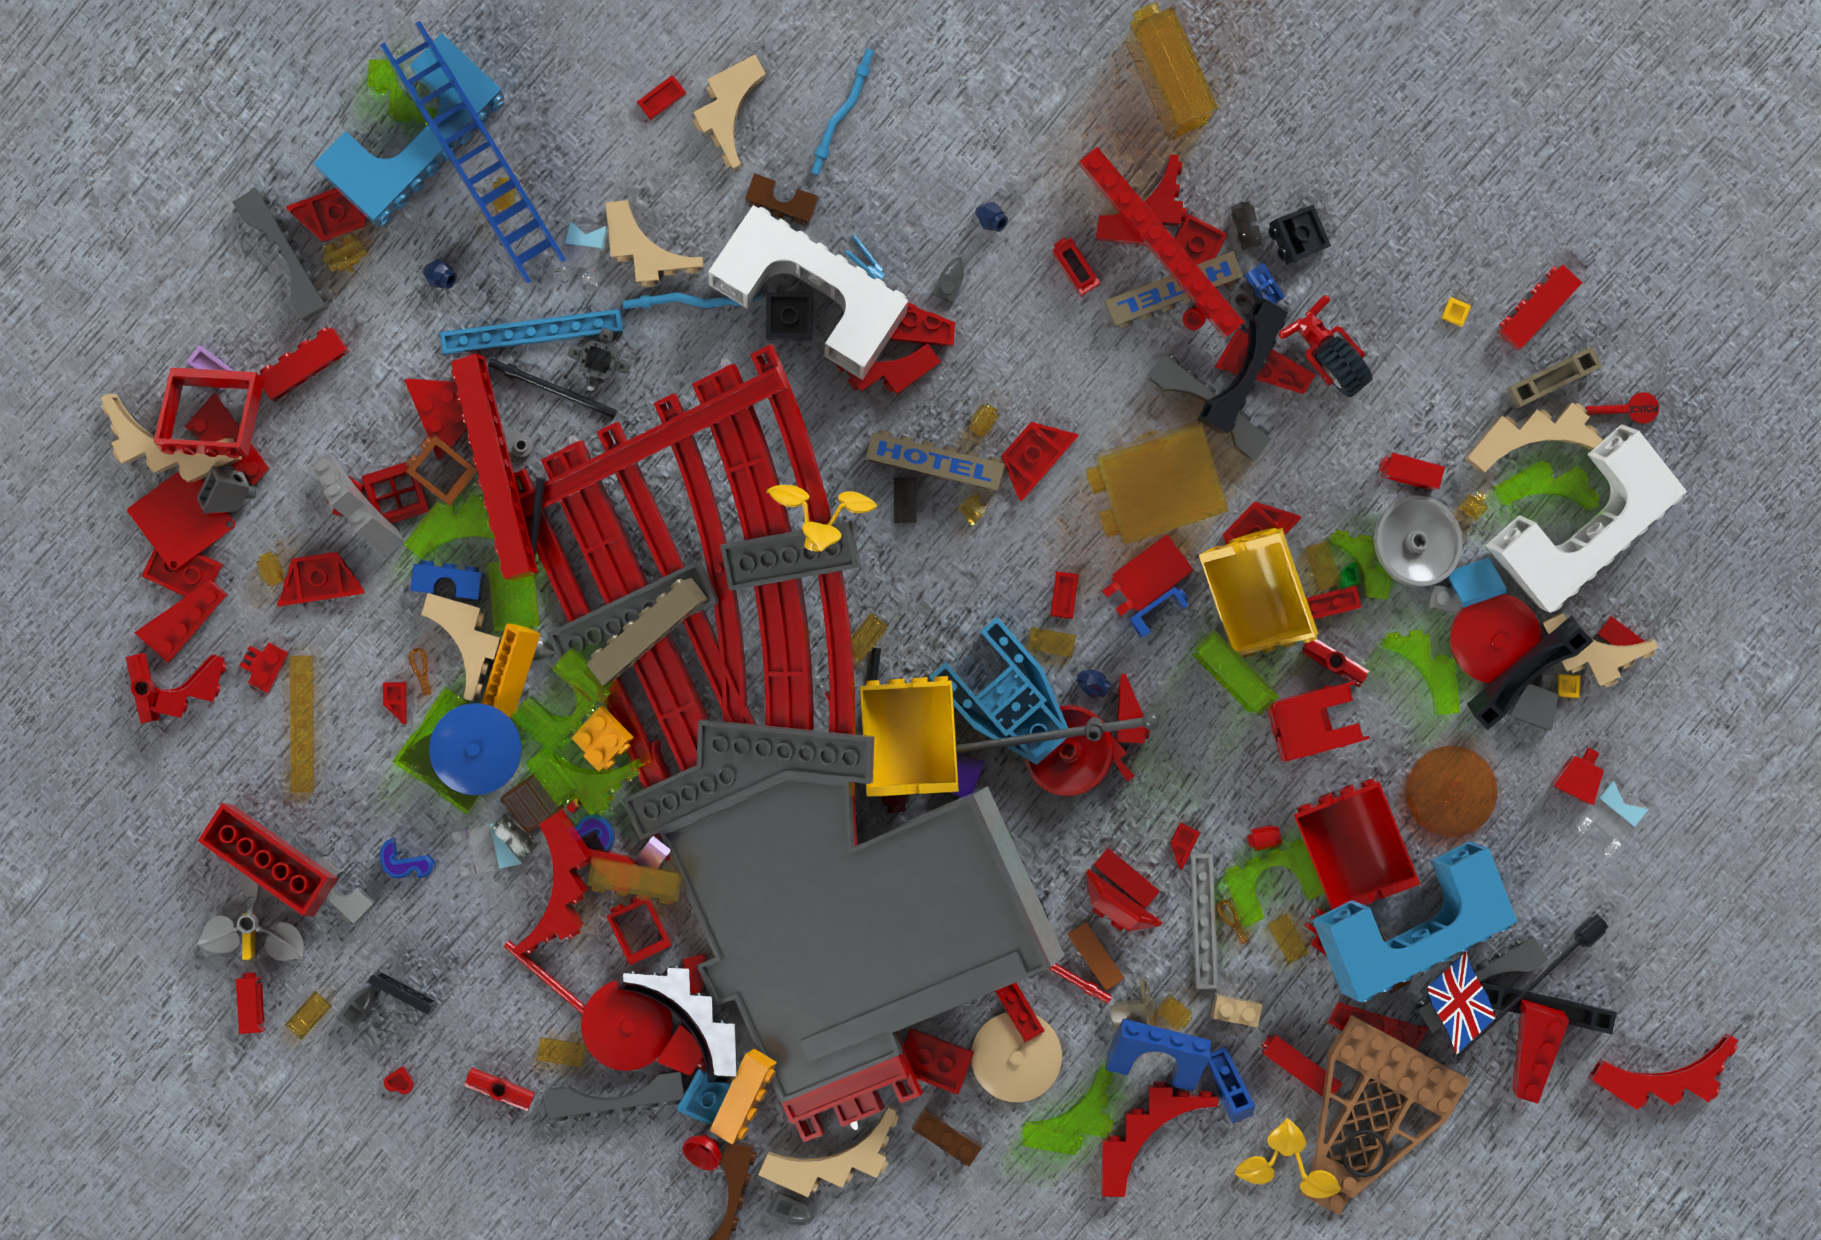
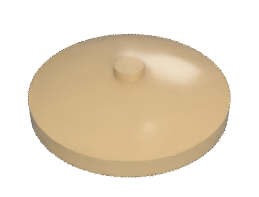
M1007 1012L999 1013L986 1021L974 1038L971 1051H974L971 1060L974 1074L980 1085L998 1099L1008 1102H1025L1035 1099L1053 1085L1059 1074L1062 1063V1050L1059 1039L1052 1027L1037 1015L1036 1017L1045 1032L1027 1043H1024Z

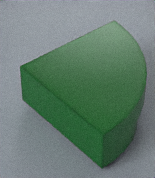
M1356 562L1346 565L1340 572L1338 579L1339 589L1361 584Z

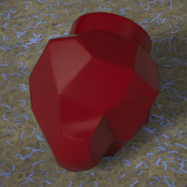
M909 794L881 797L884 805L887 806L888 813L906 811L905 805L909 802Z

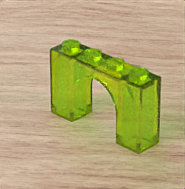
M573 647L552 668L575 692L577 705L573 715H555L531 695L511 716L550 753L557 748L561 751L570 741L567 739L570 733L574 735L583 726L581 723L583 718L589 719L597 710L594 706L598 701L603 703L611 694L608 690L613 685V683L602 686L586 665L588 661Z
M1301 839L1294 840L1288 843L1289 847L1281 850L1278 847L1268 851V856L1260 859L1259 856L1246 860L1247 865L1238 867L1237 864L1225 869L1226 873L1222 874V878L1242 926L1246 927L1265 919L1255 893V884L1258 876L1269 867L1284 866L1294 873L1303 896L1307 901L1325 894L1304 841L1302 842Z

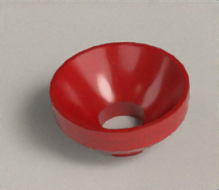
M707 1135L689 1137L682 1146L683 1154L687 1160L700 1169L707 1171L716 1170L722 1160L721 1151L718 1147L719 1144L715 1139Z

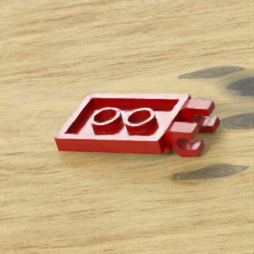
M1166 534L1113 573L1111 578L1113 583L1104 588L1102 593L1108 598L1117 590L1121 591L1127 600L1115 608L1119 616H1122L1131 608L1135 611H1140L1194 570L1168 534Z

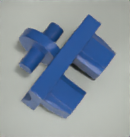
M1264 263L1244 274L1245 279L1258 299H1267L1276 304L1285 298Z

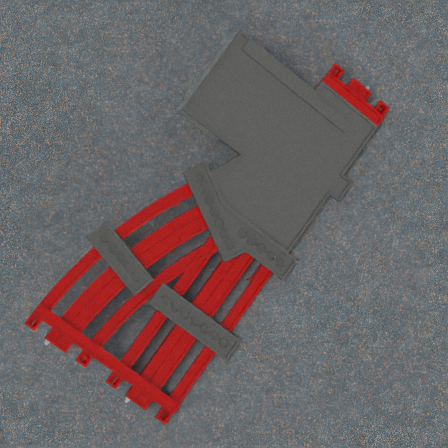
M773 344L750 354L758 376L743 382L736 364H732L728 359H722V369L692 383L700 405L684 412L677 394H670L653 403L662 424L627 440L620 423L615 422L597 431L605 450L604 453L591 458L584 440L580 441L576 435H572L569 437V446L541 459L549 480L545 482L536 551L569 622L547 633L565 675L586 666L592 659L591 655L599 648L604 649L608 646L606 642L616 634L619 636L623 633L624 630L622 628L632 620L634 622L640 618L638 614L648 606L650 608L656 604L654 600L664 592L668 594L672 590L671 585L680 578L683 580L692 578L708 598L703 605L683 621V624L723 710V721L709 719L671 633L633 664L679 765L680 773L671 776L662 756L661 740L652 742L651 746L620 676L612 683L602 686L593 673L592 675L608 711L634 737L629 743L631 747L627 753L644 789L623 798V804L640 841L660 833L664 845L671 850L669 856L715 955L714 958L697 965L706 988L712 997L715 1007L733 999L735 1000L757 1050L777 1062L774 1068L776 1073L772 1079V1084L790 1124L795 1123L804 1143L826 1133L817 1113L833 1107L842 1127L850 1124L853 1129L857 1130L861 1126V1119L885 1109L877 1089L892 1084L900 1104L923 1094L898 1030L1047 970L1062 959L1064 953L988 786L857 845L855 782L873 783L875 736L856 735L852 639L842 570L861 566L852 521L832 525L841 533V539L837 543L828 546L822 552L811 551L804 546L806 539L802 530L792 531L786 506L778 503L769 493H766L769 488L780 485L753 405L768 398L786 446L797 486L806 491L810 496L809 500L805 501L808 506L809 522L828 525L832 518L818 464L801 412ZM763 354L768 362L767 364L765 363V360L762 356ZM710 427L730 484L744 536L743 541L726 542L712 486L694 434ZM609 431H611V433H612V435H613V438H614V440H615V442H616L615 444H614V442H613V440H612V438H611V436H610V434H609ZM670 446L674 452L691 503L707 572L701 560L686 567L684 566L638 465V462ZM525 468L515 472L514 476L515 480L518 478L523 490L520 489L516 480L529 533L535 487ZM613 474H616L661 573L662 578L651 584H648L602 482L603 479ZM557 502H560L606 604L592 612L587 605L544 510ZM818 575L827 642L830 691L824 694L829 703V732L814 730L811 650L801 579ZM753 586L763 655L765 725H756L747 706L745 654L736 589ZM713 605L718 639L704 610ZM904 1081L907 1085L910 1094L907 1093V1090L903 1084ZM806 1121L809 1122V1124H810V1126H811V1128H812V1130H813V1133H811V1131H810V1129H809V1126H808V1124H807Z

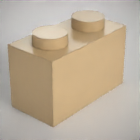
M1215 994L1211 1017L1217 1020L1258 1027L1262 1004L1260 1002Z

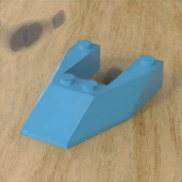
M998 617L983 628L980 633L1006 661L1009 667L977 696L946 662L929 676L932 681H934V677L948 676V681H952L953 705L974 729L993 740L1068 729L1043 668ZM1066 738L1008 746L1007 748L1037 765Z

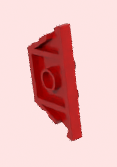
M336 188L286 206L287 210L323 243L366 227L367 217Z
M405 379L404 381L427 436L431 438L434 434L448 446H454L463 433L468 430L467 425L462 419L463 409L457 398L456 392L458 388L454 381ZM435 445L433 450L437 460L440 461L445 457L446 452Z
M1030 422L1001 455L1014 490L1021 502L1079 436L1077 433Z
M1254 501L1223 533V537L1227 545L1230 540L1272 528L1277 530L1282 528L1284 535H1286L1302 517L1298 514Z
M339 552L291 559L288 568L289 572L287 577H285L284 587L277 606H288L366 593Z

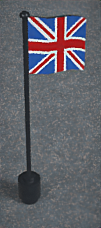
M1597 914L1585 920L1574 931L1576 942L1496 1017L1489 998L1471 967L1467 951H1465L1426 987L1432 1007L1448 1033L1455 1052L1452 1055L1453 1059L1456 1061L1460 1060L1459 1057L1579 945L1581 947H1592L1606 933L1607 923Z

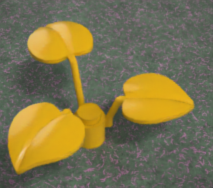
M777 485L769 488L766 492L775 501L784 506L798 507L801 505L803 507L805 523L802 525V531L806 535L804 546L811 551L822 552L828 546L837 543L841 539L840 531L832 525L843 508H847L852 513H866L876 509L878 506L873 500L863 494L853 491L843 492L838 496V501L841 504L836 509L828 525H823L821 523L809 522L808 506L805 501H808L810 496L803 489L793 485Z
M1288 1118L1268 1135V1145L1275 1150L1270 1162L1267 1163L1265 1158L1255 1156L1242 1161L1235 1169V1174L1239 1178L1253 1184H1265L1274 1178L1275 1172L1271 1167L1274 1165L1279 1152L1284 1156H1292L1295 1153L1301 1176L1304 1179L1300 1183V1189L1303 1193L1313 1198H1327L1341 1190L1337 1179L1327 1171L1317 1170L1311 1172L1308 1176L1306 1175L1299 1154L1306 1147V1139L1301 1130Z

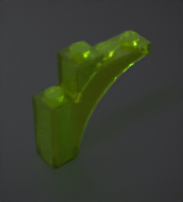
M472 494L456 515L454 514L456 509L451 505L449 506L446 502L443 504L436 502L403 545L421 559H425L439 546L459 538L484 537L495 540L494 534L489 528L490 518L487 517L489 514L483 504L484 497L481 494L478 497Z
M550 746L541 750L525 763L557 807L563 803H566L568 806L571 801L573 802L578 798L591 816L596 812H599L601 815L611 807L609 803L615 799L612 794L623 787L620 783L625 779L628 782L639 775L637 770L643 766L637 758L625 766L598 772L597 770L582 768L566 761Z
M1099 1064L1092 1086L1073 1108L1047 1120L1024 1121L1021 1146L1076 1155V1150H1081L1083 1137L1079 1136V1133L1107 1138V1132H1112L1114 1119L1110 1118L1109 1112L1102 1111V1108H1107L1109 1095L1105 1094L1106 1085L1110 1086L1112 1081V1072L1106 1070V1065Z

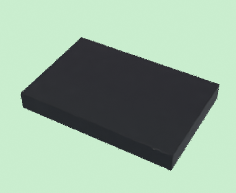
M381 971L372 974L367 982L427 1015L433 1012L438 1005L437 1001Z

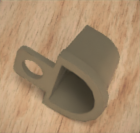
M1142 977L1139 980L1142 998L1118 1001L1110 1007L1116 1031L1122 1019L1156 1027L1153 996H1150L1147 977Z

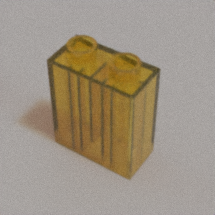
M1158 2L1138 9L1132 14L1134 20L1129 23L1130 28L1125 44L1166 136L1170 141L1210 123L1218 109V105L1174 7L1172 6L1161 11Z
M1197 421L1092 454L1095 466L1085 469L1093 495L1104 492L1109 509L1099 512L1107 538L1118 535L1119 541L1123 545L1229 511L1203 426Z

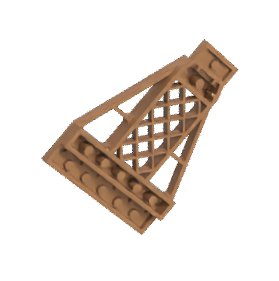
M1351 1015L1342 1033L1337 1034L1327 1052L1329 1055L1315 1154L1310 1173L1317 1170L1331 1173L1337 1179L1341 1190L1327 1198H1313L1303 1193L1302 1190L1299 1191L1301 1195L1338 1215L1341 1214L1350 1197L1354 1198L1449 1119L1470 1079ZM1336 1060L1361 1072L1346 1100L1330 1092ZM1376 1083L1378 1093L1366 1096L1365 1086ZM1380 1083L1390 1088V1090L1382 1092ZM1395 1093L1398 1104L1386 1107L1384 1097ZM1333 1098L1341 1102L1343 1106L1324 1138L1329 1099ZM1380 1098L1382 1109L1371 1112L1368 1101ZM1414 1102L1439 1115L1436 1120L1415 1137L1399 1129L1402 1119L1410 1105ZM1365 1103L1367 1113L1355 1116L1353 1107ZM1392 1110H1396L1395 1113L1393 1114L1391 1120H1390V1119H1389V1116H1388V1112H1389V1111H1392ZM1384 1113L1386 1124L1375 1127L1372 1117ZM1369 1118L1371 1128L1366 1130L1375 1132L1384 1130L1382 1137L1386 1141L1387 1146L1395 1134H1400L1410 1140L1387 1159L1382 1170L1369 1177H1358L1351 1174L1343 1164L1336 1161L1341 1159V1154L1333 1156L1331 1150L1332 1145L1341 1142L1343 1144L1349 1136H1344L1343 1125L1353 1123L1355 1131H1358L1357 1121ZM1363 1134L1355 1137L1358 1138L1360 1148L1348 1151V1148H1346L1345 1155L1352 1169L1356 1171L1362 1169L1361 1172H1370L1375 1169L1384 1151L1381 1142L1376 1137H1374V1144L1363 1146L1361 1136L1367 1135ZM1374 1149L1367 1160L1365 1151ZM1362 1153L1364 1163L1352 1166L1350 1156Z

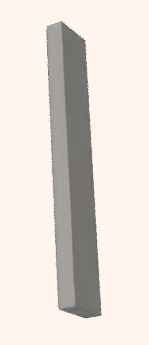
M1190 853L1195 990H1218L1213 853Z

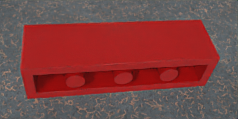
M1562 264L1558 268L1553 266L1545 275L1548 279L1543 284L1538 282L1531 289L1530 293L1532 296L1527 301L1522 299L1514 309L1517 312L1512 317L1507 315L1500 322L1499 326L1501 329L1497 333L1516 351L1520 350L1583 283L1565 265Z
M333 327L321 329L316 333V338L311 341L307 339L297 346L298 350L292 354L290 352L283 354L278 358V363L273 366L269 364L259 371V376L264 381L263 389L270 400L277 401L350 352L336 329Z

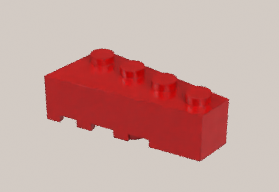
M1521 999L1512 1090L1517 1098L1538 1104L1569 1019L1563 1011Z

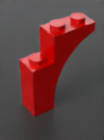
M927 343L906 357L893 361L874 362L863 380L836 363L835 365L841 373L847 372L850 377L847 381L854 391L859 389L863 393L884 377L885 381L883 384L891 394L894 391L898 395L940 365L941 361Z

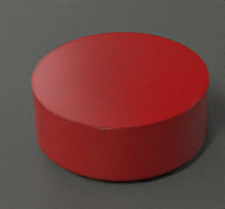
M1192 307L1185 311L1182 322L1187 329L1195 331L1204 325L1205 316L1197 307Z

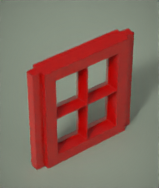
M406 462L361 476L369 502L391 524L430 512L422 484L411 475L413 486L398 491L396 489L393 479L408 474L406 472L408 467L405 465ZM389 481L393 492L376 497L373 485ZM415 490L418 502L402 507L399 495ZM394 497L398 509L381 513L378 502Z

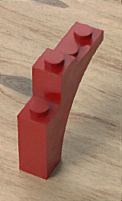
M1170 154L1168 157L1162 181L1144 203L1163 225L1179 227L1181 221L1186 219L1187 208H1183V201L1174 200V198L1179 197L1180 184H1176L1177 175H1181L1182 162H1179V155ZM1119 213L1099 215L1096 241L1146 246Z

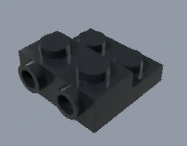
M1314 204L1279 217L1269 223V236L1271 239L1276 240L1279 246L1277 250L1278 256L1282 261L1285 260L1286 265L1331 246Z

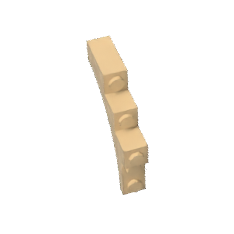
M106 394L101 397L103 402L102 409L110 417L113 433L119 437L118 440L112 442L114 448L113 454L120 463H131L146 455V464L154 473H162L179 465L181 477L187 482H196L206 477L212 466L225 468L242 459L241 456L234 459L226 455L209 457L205 454L188 456L176 452L172 455L162 453L154 443L155 435L148 432L134 420L123 406L117 394ZM225 438L216 441L235 443L233 438Z
M1570 403L1553 422L1551 421L1552 416L1543 409L1541 411L1538 409L1533 410L1519 428L1516 427L1517 423L1511 417H1498L1464 459L1480 473H1484L1498 459L1510 451L1529 443L1563 441L1593 450L1603 440L1597 435L1599 432L1589 424L1587 426L1584 425L1590 418L1585 414L1587 410L1579 403Z
M888 1105L880 1121L864 1138L855 1145L836 1154L821 1158L800 1159L785 1157L768 1151L758 1175L806 1197H809L810 1192L815 1194L820 1183L817 1177L843 1188L845 1182L849 1184L854 1174V1171L851 1170L852 1167L877 1178L879 1173L884 1174L889 1163L885 1160L886 1154L879 1150L880 1148L885 1149L890 1138L886 1136L889 1128L894 1129L898 1121L897 1109Z

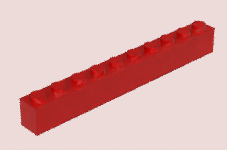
M1096 147L1081 159L1079 167L1219 334L1226 339L1244 323L1242 318L1102 151Z
M472 354L452 361L453 369L451 374L457 384L458 390L456 394L463 409L462 419L467 425V439L473 449V463L478 469V484L483 490V504L488 511L490 518L489 528L495 538L494 549L499 555L501 563L499 569L504 579L515 581L537 574L538 569L485 356Z

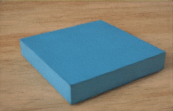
M1490 557L1454 569L1448 576L1463 608L1507 593L1506 587Z
M699 1069L680 1101L677 1110L712 1126L731 1084L708 1083L707 1073Z

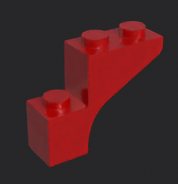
M210 655L186 682L177 688L161 689L155 687L150 710L181 718L182 713L187 711V696L214 702V698L218 697L220 692V684H218L220 675H223L226 669L225 658L220 655Z

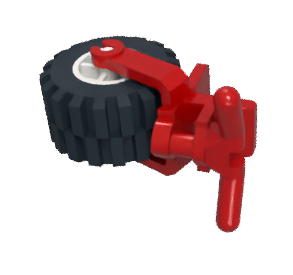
M1323 295L1305 313L1306 317L1304 319L1299 318L1291 325L1282 329L1279 332V337L1285 339L1298 332L1310 345V348L1305 351V358L1319 373L1327 386L1333 384L1344 395L1353 397L1373 380L1372 373L1363 360L1366 354L1354 343L1342 327L1335 326L1332 330H1327L1323 325V321L1316 318L1318 313L1330 302V297ZM1338 332L1342 338L1338 336L1334 338L1333 334Z

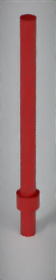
M510 940L506 942L503 947L582 1014L585 1005L525 953L518 956L514 950L516 945Z
M1057 963L1049 968L1052 972L1083 989L1084 993L1090 997L1093 995L1109 1004L1113 997L1099 989L1098 985L1094 982H1087Z

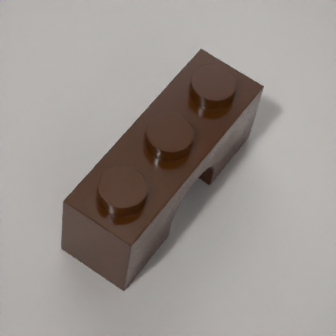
M754 173L745 197L750 208L753 205L757 208L763 207L770 210L771 215L783 218L784 215L792 218L791 222L797 225L804 226L805 223L810 225L819 196L797 189L792 200L780 202L774 197L776 181Z
M926 1107L923 1108L912 1125V1130L968 1167H970L982 1149L979 1142L967 1134L957 1131Z

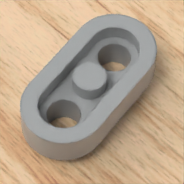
M502 425L508 452L518 457L529 456L534 449L532 439L525 434ZM521 441L525 442L526 445L523 450H519L517 446Z

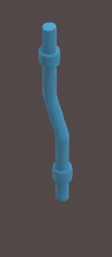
M866 48L861 64L857 66L855 72L857 76L848 100L828 121L821 144L817 146L814 154L816 158L811 173L819 176L824 160L828 158L830 153L828 149L837 124L857 103L864 80L868 78L871 70L869 66L875 52L874 50Z
M678 292L650 296L649 294L640 295V298L623 300L624 309L637 307L646 309L651 308V305L670 302H681L705 309L726 305L742 306L727 296L702 299ZM759 292L753 301H760Z

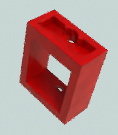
M1393 452L1381 458L1378 471H1381L1380 477L1429 491H1435L1440 488L1445 470L1444 466Z
M640 894L630 899L631 904L625 907L621 903L609 909L611 914L606 916L629 965L635 964L673 944L649 895L644 897L643 894ZM646 904L662 939L633 953L616 917Z

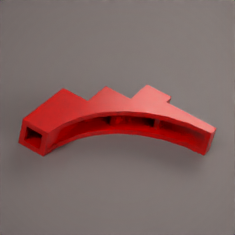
M563 809L539 824L547 840L552 857L554 875L552 894L547 910L537 927L514 947L518 956L524 952L527 955L539 948L537 946L538 943L543 940L545 943H548L557 935L560 940L568 937L570 940L581 932L579 929L584 925L573 905L585 898L583 894L588 888L576 870L587 865V859L592 854Z
M1725 1033L1715 1047L1702 1058L1685 1067L1669 1072L1651 1074L1631 1072L1599 1059L1588 1075V1078L1636 1110L1646 1105L1649 1100V1092L1669 1105L1674 1106L1675 1103L1678 1104L1683 1099L1685 1088L1709 1103L1720 1092L1719 1086L1721 1083L1716 1081L1714 1077L1722 1073L1725 1067L1724 1062L1728 1056L1731 1057L1738 1047L1736 1044L1739 1040Z
M1153 1081V1085H1148V1112H1144V1108H1130V1112H1125V1139H1121L1120 1135H1107V1139L1102 1138V1197H1125L1127 1178L1132 1162L1150 1135L1165 1122L1182 1113L1199 1108L1218 1107L1217 1095H1212V1091L1206 1090L1199 1091V1094H1190L1188 1090H1177L1176 1094H1172V1086L1167 1085V1081Z

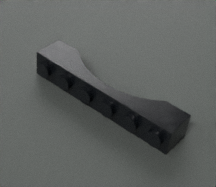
M1267 299L1256 300L1247 318L1248 348L1242 368L1225 390L1206 401L1197 421L1218 433L1228 434L1235 427L1236 417L1239 411L1244 408L1246 397L1249 391L1254 388L1259 371L1266 364L1265 358L1268 352L1276 344L1275 338L1279 330L1286 323L1285 318L1288 314L1286 310Z
M1571 615L1467 703L1474 717L1489 730L1506 715L1514 700L1533 679L1553 665L1577 656L1594 641L1586 629Z
M1480 981L1489 998L1491 1007L1497 1010H1504L1524 991ZM1529 992L1522 998L1563 1011L1569 1019V1025L1607 1034L1613 1033L1617 1014L1614 1010ZM1521 1000L1509 1012L1521 1014Z

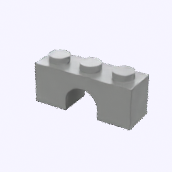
M328 856L322 857L317 863L337 878L343 872ZM336 883L325 899V902L330 907L336 906L341 911L339 915L347 923L352 922L353 924L357 923L376 903L361 887L356 888L350 895H343L338 892Z

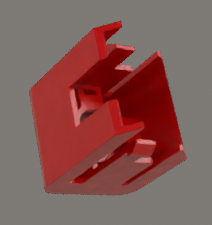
M1354 681L1337 686L1325 685L1323 688L1264 703L1280 761L1286 762L1339 747L1344 748L1346 745L1370 739L1369 735L1363 737L1359 723L1334 730L1331 726L1327 708L1353 701L1349 686L1354 685Z

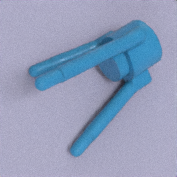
M853 234V240L873 267L871 265L867 267L849 250H846L845 254L859 267L864 269L869 277L874 280L875 278L882 280L885 276L882 272L883 268L877 264L862 242Z

